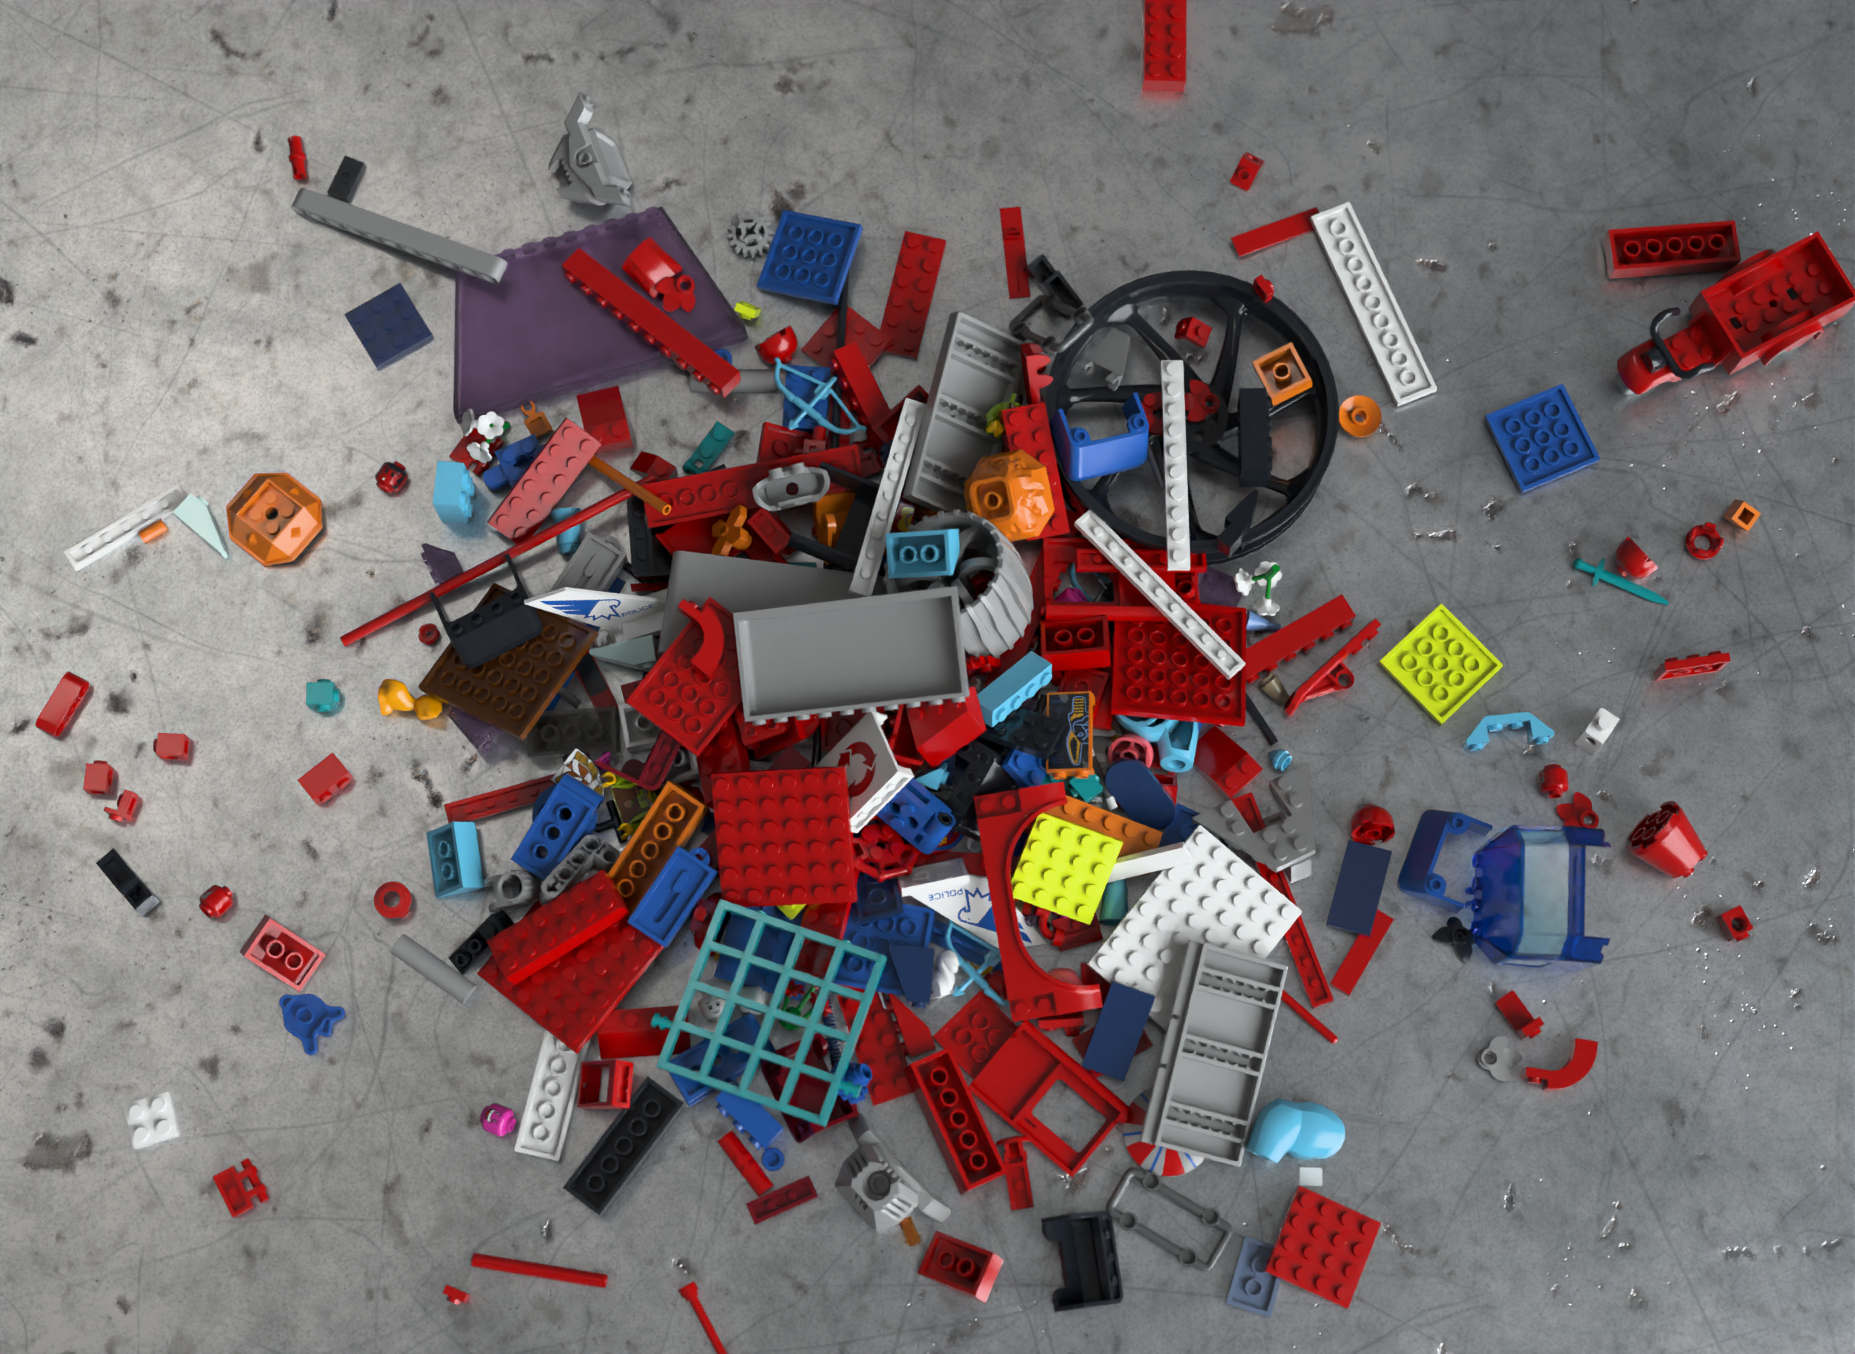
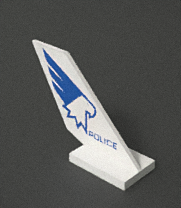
M563 587L526 599L524 604L598 627L622 624L624 641L649 635L654 637L661 635L668 589L646 596H635Z
M962 858L912 868L911 875L897 877L903 897L913 896L999 949L987 877L968 874ZM1016 907L1020 934L1025 947L1047 943Z

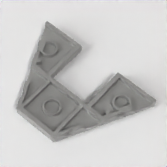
M1308 763L1269 781V787L1289 817L1253 833L1232 800H1228L1193 817L1192 823L1194 825H1201L1206 830L1212 832L1214 837L1222 838L1226 844L1238 851L1241 849L1252 856V859L1259 863H1264L1267 868L1274 872L1281 871L1314 855L1316 848Z

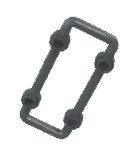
M1053 293L1048 296L1040 295L1035 298L1010 322L1009 329L1015 338L1021 341L1028 339L1037 343L1045 354L1053 356L1056 353L1065 351L1093 325L1094 318L1086 307L1078 309L1061 302L1057 294ZM1041 304L1051 313L1061 311L1072 316L1075 323L1079 325L1060 344L1054 336L1044 338L1030 331L1027 324L1023 322Z
M1135 1167L1125 1171L1106 1205L1108 1214L1119 1221V1225L1123 1230L1138 1232L1176 1255L1181 1265L1185 1267L1194 1266L1203 1272L1213 1270L1233 1235L1232 1226L1220 1218V1214L1216 1209L1201 1207L1161 1183L1158 1174L1154 1172L1145 1173ZM1132 1177L1142 1181V1185L1146 1190H1157L1200 1216L1205 1226H1217L1224 1231L1206 1263L1198 1259L1197 1253L1193 1249H1182L1139 1223L1134 1213H1122L1115 1208Z

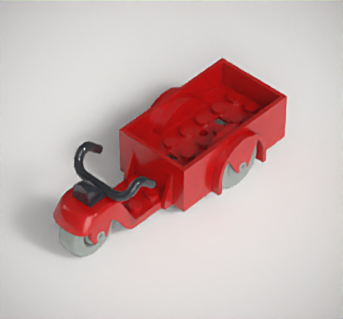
M1818 231L1778 252H1775L1774 249L1764 250L1733 267L1716 284L1700 291L1688 308L1693 318L1688 322L1687 328L1662 340L1659 335L1661 322L1669 317L1678 316L1681 311L1678 307H1674L1657 314L1650 325L1651 339L1632 348L1617 360L1618 374L1615 377V381L1625 395L1643 394L1664 382L1691 379L1703 372L1712 371L1714 367L1720 364L1723 365L1728 375L1759 359L1766 366L1775 356L1785 351L1790 352L1811 337H1814L1815 340L1818 339L1825 331L1823 326L1846 315L1855 304V289ZM1790 288L1794 290L1798 297L1793 301L1786 292ZM1736 317L1741 327L1734 329L1729 320Z

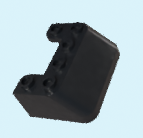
M977 737L956 751L961 758L970 763L949 800L947 801L938 795L934 796L952 810L950 813L955 819V825L951 830L981 842L974 797L1017 790L1020 785L1002 767L1007 754Z
M1108 1212L1070 1213L1041 1219L1043 1236L1048 1241H1058L1063 1271L1062 1277L1065 1287L1055 1289L1053 1293L1052 1303L1054 1311L1063 1312L1121 1303L1123 1300V1287L1113 1222Z

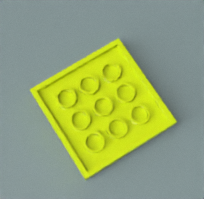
M1442 603L1379 661L1384 670L1440 726L1504 666Z
M1042 813L1034 819L1011 877L1014 898L1090 925L1123 841L1054 815Z

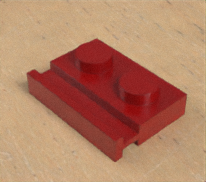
M1096 911L1090 925L1069 917L1051 919L1053 929L1056 927L1065 931L1063 942L1059 947L1060 952L1103 939Z

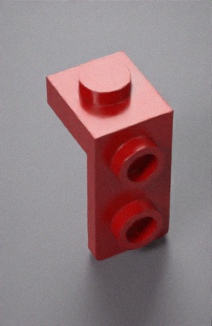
M1513 990L1495 1002V1005L1521 1040L1527 1036L1532 1039L1542 1032L1539 1029L1544 1025L1540 1017L1534 1019Z

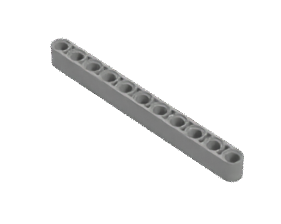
M300 188L291 206L295 212L495 284L500 282L508 265L505 260L495 255L305 188Z

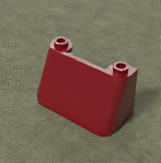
M814 1034L804 1064L830 1073L823 1059L827 1054L828 1043L822 1037V1034ZM801 1040L777 1049L772 1053L794 1060ZM762 1060L761 1070L775 1100L779 1101L791 1069ZM800 1073L789 1105L820 1115L831 1083ZM839 1094L835 1100L826 1128L781 1112L791 1135L798 1143L805 1142L859 1115L857 1104H851L848 1099L843 1100Z

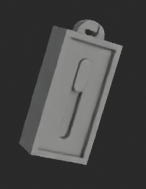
M588 532L549 592L563 587L608 592L628 562L626 554L620 551L618 540L609 535L598 538ZM575 620V621H577V622H579V623H582V624H584V625L587 624V623H585V622H581V621Z

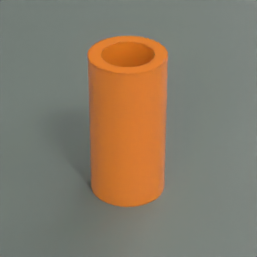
M162 519L138 533L144 543H147L168 529Z

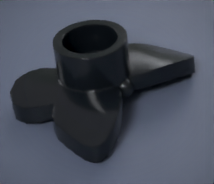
M1450 917L1447 920L1446 927L1438 929L1431 938L1436 942L1455 946L1459 958L1464 963H1467L1473 951L1472 945L1479 941V934L1474 930H1468L1463 927L1459 918Z

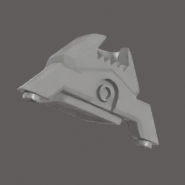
M579 92L564 122L568 134L562 136L549 162L548 170L552 173L555 171L559 172L568 184V187L556 188L562 198L572 202L597 206L608 203L631 207L629 201L631 200V195L627 189L632 184V180L618 145L605 133L594 128H588L587 124L593 114L592 106H594V103L589 95Z
M859 1113L858 1116L849 1121V1128L859 1147L843 1162L834 1186L876 1232L900 1223L915 1207L936 1222L943 1223L951 1215L950 1208L938 1196L931 1193L912 1171H906L905 1166L895 1159L894 1156L896 1154L877 1135L873 1125L862 1114Z

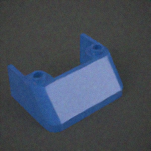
M1137 392L1133 393L1122 406L1129 433L1091 441L1085 429L1081 427L1069 428L1063 409H1059L1049 421L1050 431L1065 473L1069 479L1073 481L1087 480L1138 468L1145 463L1148 456L1149 423Z
M1434 809L1425 811L1419 819L1397 879L1399 890L1457 914L1463 909L1465 904L1444 896L1446 881L1442 876L1433 873L1447 832L1453 835H1462L1468 829L1486 836L1492 830L1493 825L1458 812Z

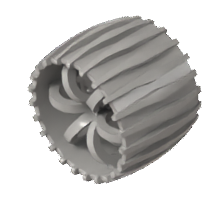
M954 509L953 512L945 513L944 511H938L937 515L929 518L927 516L922 517L923 520L913 526L911 524L908 526L909 530L907 532L959 529L960 553L953 575L888 579V565L885 563V577L883 580L886 593L895 594L957 586L965 660L967 657L980 655L983 657L988 655L997 659L1001 658L1000 655L1008 649L1012 650L1014 648L1013 644L1019 637L1022 638L1024 636V630L1027 624L1031 622V610L1034 609L1030 578L1019 553L997 527L984 517L980 518L973 512L964 513ZM975 570L994 572L993 580L987 584L988 588L983 594L980 593L976 600L975 586L968 574Z

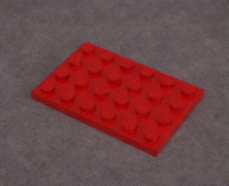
M711 597L706 600L699 611L702 612L708 606L717 616L723 630L724 646L721 661L710 678L707 680L690 666V661L701 649L704 641L701 630L690 620L626 700L628 705L697 758L743 701L733 614Z

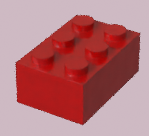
M1107 615L1041 621L1042 658L1052 663V672L1111 667Z

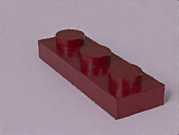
M808 1175L750 1201L746 1205L754 1224L757 1225L817 1198L818 1195Z

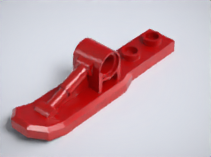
M1376 618L1370 621L1290 694V698L1287 700L1282 713L1286 717H1290L1296 711L1299 704L1305 700L1332 692H1343L1352 687L1355 680L1354 675L1342 661L1350 653L1355 655L1363 648L1361 643L1365 639L1370 641L1379 633L1376 629L1381 626L1380 622ZM1339 676H1343L1346 679V686L1339 684Z

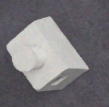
M1598 708L1574 744L1593 756L1604 744L1620 719L1604 708ZM1587 738L1593 739L1596 743L1590 742Z

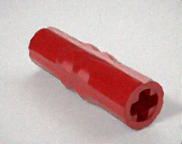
M733 1130L717 1141L758 1197L774 1186Z

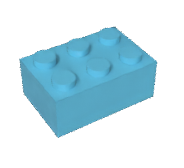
M437 461L433 505L442 522L468 524V518L473 515V504H470L471 496L475 495V483H473V478L470 477V471L466 469L464 463Z

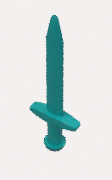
M1576 558L1573 561L1575 570L1581 569L1593 575L1592 587L1597 584L1599 579H1602L1651 602L1664 605L1669 604L1666 599L1654 591L1604 570V558L1601 559L1597 567L1582 561V558Z

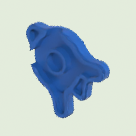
M309 993L301 995L285 994L279 1000L286 1030L301 1040L304 1051L308 1055H314L318 1050L317 1036L321 1034L329 1037L332 1033L333 1023L345 1016V1010L342 1007L328 1006L322 999Z

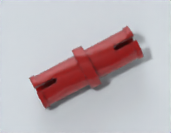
M291 136V138L287 139L290 149L289 162L292 163L293 178L302 180L307 177L304 163L306 156L302 150L301 137Z

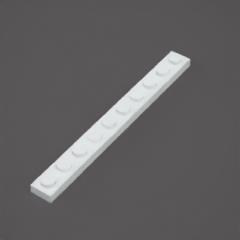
M1161 360L1167 571H1190L1183 360Z
M905 398L848 594L861 598L872 595L886 547V534L890 533L924 416L925 403Z
M1088 510L1075 521L1074 526L1228 680L1245 666V662L1104 521L1091 510Z

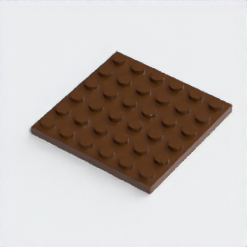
M493 583L474 610L511 592V590ZM536 608L543 623V630L538 636L476 668L465 667L450 642L418 687L422 692L523 741L599 634L596 630L571 618Z

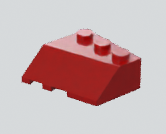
M975 686L968 687L969 697H965V702L952 703L951 699H942L943 704L929 705V701L920 702L921 707L907 708V705H905L916 749L933 769L986 731Z

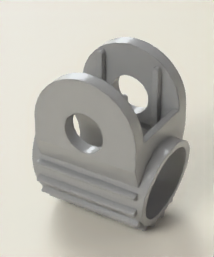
M510 870V872H505L503 875L486 878L483 880L484 886H493L496 902L489 904V912L509 911L523 907L526 904L537 903L543 880L529 871ZM511 884L513 898H507L504 895L502 886Z

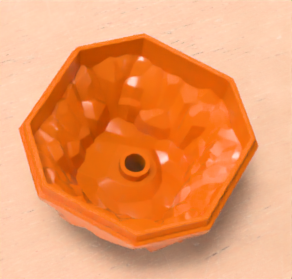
M1022 449L981 457L964 483L963 494L966 501V510L991 522L1010 542L1038 537L1054 512L1046 467Z

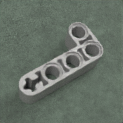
M586 835L543 881L539 897L540 903L544 906L573 888L591 867L597 871L604 870L608 874L620 856L619 851L596 835Z

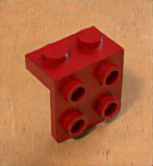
M743 701L733 712L734 720L740 729V741L743 746L750 750L760 748V741L783 734L786 731L785 723H774V719H766V724L752 725V721L745 722Z

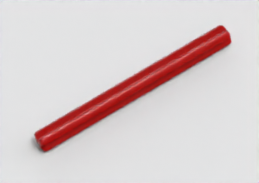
M474 1253L471 1259V1266L600 1288H605L608 1281V1275L485 1254Z

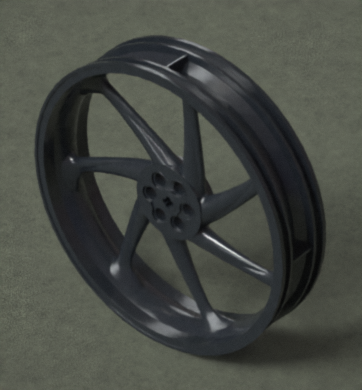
M1197 270L1170 271L1149 275L1122 285L1102 297L1088 309L1094 318V323L1070 347L1056 354L1050 370V376L1053 377V381L1047 386L1045 405L1048 421H1050L1059 409H1063L1066 416L1069 409L1075 403H1126L1130 396L1136 392L1140 401H1142L1149 393L1161 392V384L1119 385L1116 391L1107 388V386L1075 389L1067 386L1072 368L1088 343L1103 328L1114 325L1131 326L1148 344L1160 362L1161 360H1183L1184 394L1191 393L1190 380L1203 381L1187 362L1140 316L1138 309L1169 302H1195L1217 306L1227 316V328L1214 375L1210 384L1207 385L1210 392L1219 397L1220 408L1216 413L1208 414L1200 422H1191L1185 419L1187 458L1196 459L1210 467L1239 478L1238 457L1222 448L1220 443L1238 435L1237 412L1229 413L1228 406L1234 383L1243 316L1267 329L1284 345L1292 342L1312 380L1313 387L1275 406L1271 403L1269 416L1273 417L1307 397L1314 399L1317 422L1316 438L1309 465L1301 473L1289 480L1271 475V479H1267L1266 487L1264 488L1283 494L1286 497V501L1268 518L1251 527L1238 549L1229 558L1216 548L1218 535L1208 533L1200 527L1193 504L1187 469L1190 554L1206 553L1207 566H1213L1238 560L1259 551L1285 533L1305 511L1321 483L1335 449L1339 424L1338 393L1329 361L1320 343L1301 318L1281 300L1273 296L1270 301L1264 304L1252 288L1253 284L1229 275ZM1075 323L1073 327L1070 329V331L1067 333L1065 338L1069 336L1079 325ZM1209 401L1207 402V403H1208V405H1206L1207 407H1212V406H1213L1212 402H1209ZM1158 409L1153 414H1156L1157 418L1161 419L1162 410ZM1185 411V418L1188 416V411ZM1213 419L1216 424L1208 425L1205 420ZM1148 434L1151 444L1157 441L1160 445L1164 462L1163 436ZM1200 435L1203 440L1197 442L1193 440L1192 436ZM1052 437L1063 498L1071 511L1078 513L1069 501L1071 498L1064 485L1065 482L1074 496L1085 507L1086 511L1091 510L1121 539H1130L1150 548L1167 551L1166 537L1138 529L1114 515L1109 505L1107 494L1124 471L1101 476L1092 489H1086L1081 481H1073L1067 477Z

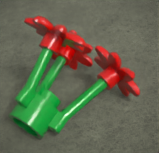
M790 980L785 991L786 996L781 1010L801 1017L802 1013L800 1010L808 1000L812 1004V1008L802 1016V1018L807 1019L811 1016L819 994L817 993L816 995L814 991L819 988L811 986L805 995V992L802 990L803 985L795 984L794 980ZM797 993L805 995L797 1007L791 1006L787 1008L790 997H797ZM827 1000L822 1012L824 1017L828 1015L827 1012L832 1013V1009L828 1006L829 1000ZM779 1020V1023L788 1030L799 1028V1026Z

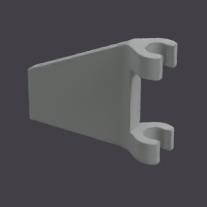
M1112 327L1091 354L1079 362L1080 374L1087 377L1090 375L1093 367H1096L1109 374L1106 378V382L1109 383L1107 388L1116 391L1123 379L1131 339L1130 335Z

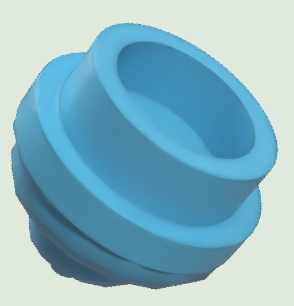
M1285 749L1273 750L1268 753L1271 766L1275 770L1284 771L1291 763L1292 756Z

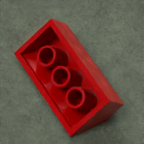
M679 1005L613 1010L597 1029L600 1059L660 1056L670 1030H661L660 1026L652 1027L653 1016L655 1013H659L662 1018L667 1016L669 1020L673 1021ZM688 1011L684 1022L690 1024V1017ZM684 1031L680 1032L672 1055L681 1054L691 1048V1034Z

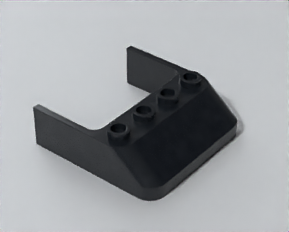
M821 461L819 468L828 472L830 482L852 490L855 493L854 501L835 548L792 532L787 546L840 568L855 569L880 484ZM899 498V502H898V505H897V509H896L895 515H896L897 510H898V507H899V505H900L901 498Z
M634 495L627 499L632 572L640 579L669 582L672 556L656 539L655 535L664 533L672 527V524L649 528L644 502Z
M509 554L504 556L517 582V587L513 591L452 622L449 621L445 609L435 593H430L444 629L461 662L467 668H476L535 638L543 630V623L536 607L524 604V600L531 598L517 566Z

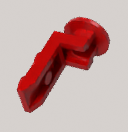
M1012 1136L996 1142V1146H1004L1005 1149L1003 1163L1008 1171L1005 1175L1011 1211L1034 1207L1027 1165V1153L1023 1148V1143L1030 1141L1028 1136Z

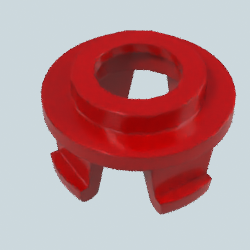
M1705 522V524L1694 526L1689 530L1685 537V546L1693 557L1700 560H1708L1716 556L1720 551L1724 538L1720 537L1719 533L1715 530V524ZM1704 536L1709 540L1710 546L1707 550L1695 546L1694 541L1697 537Z
M396 881L386 882L375 892L374 906L383 917L401 919L410 912L411 893L402 883ZM389 891H395L400 896V901L395 907H388L384 903V896Z

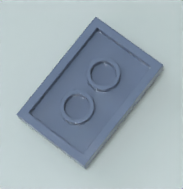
M1244 1236L1225 1304L1268 1318L1271 1317L1281 1279L1263 1270L1273 1245Z

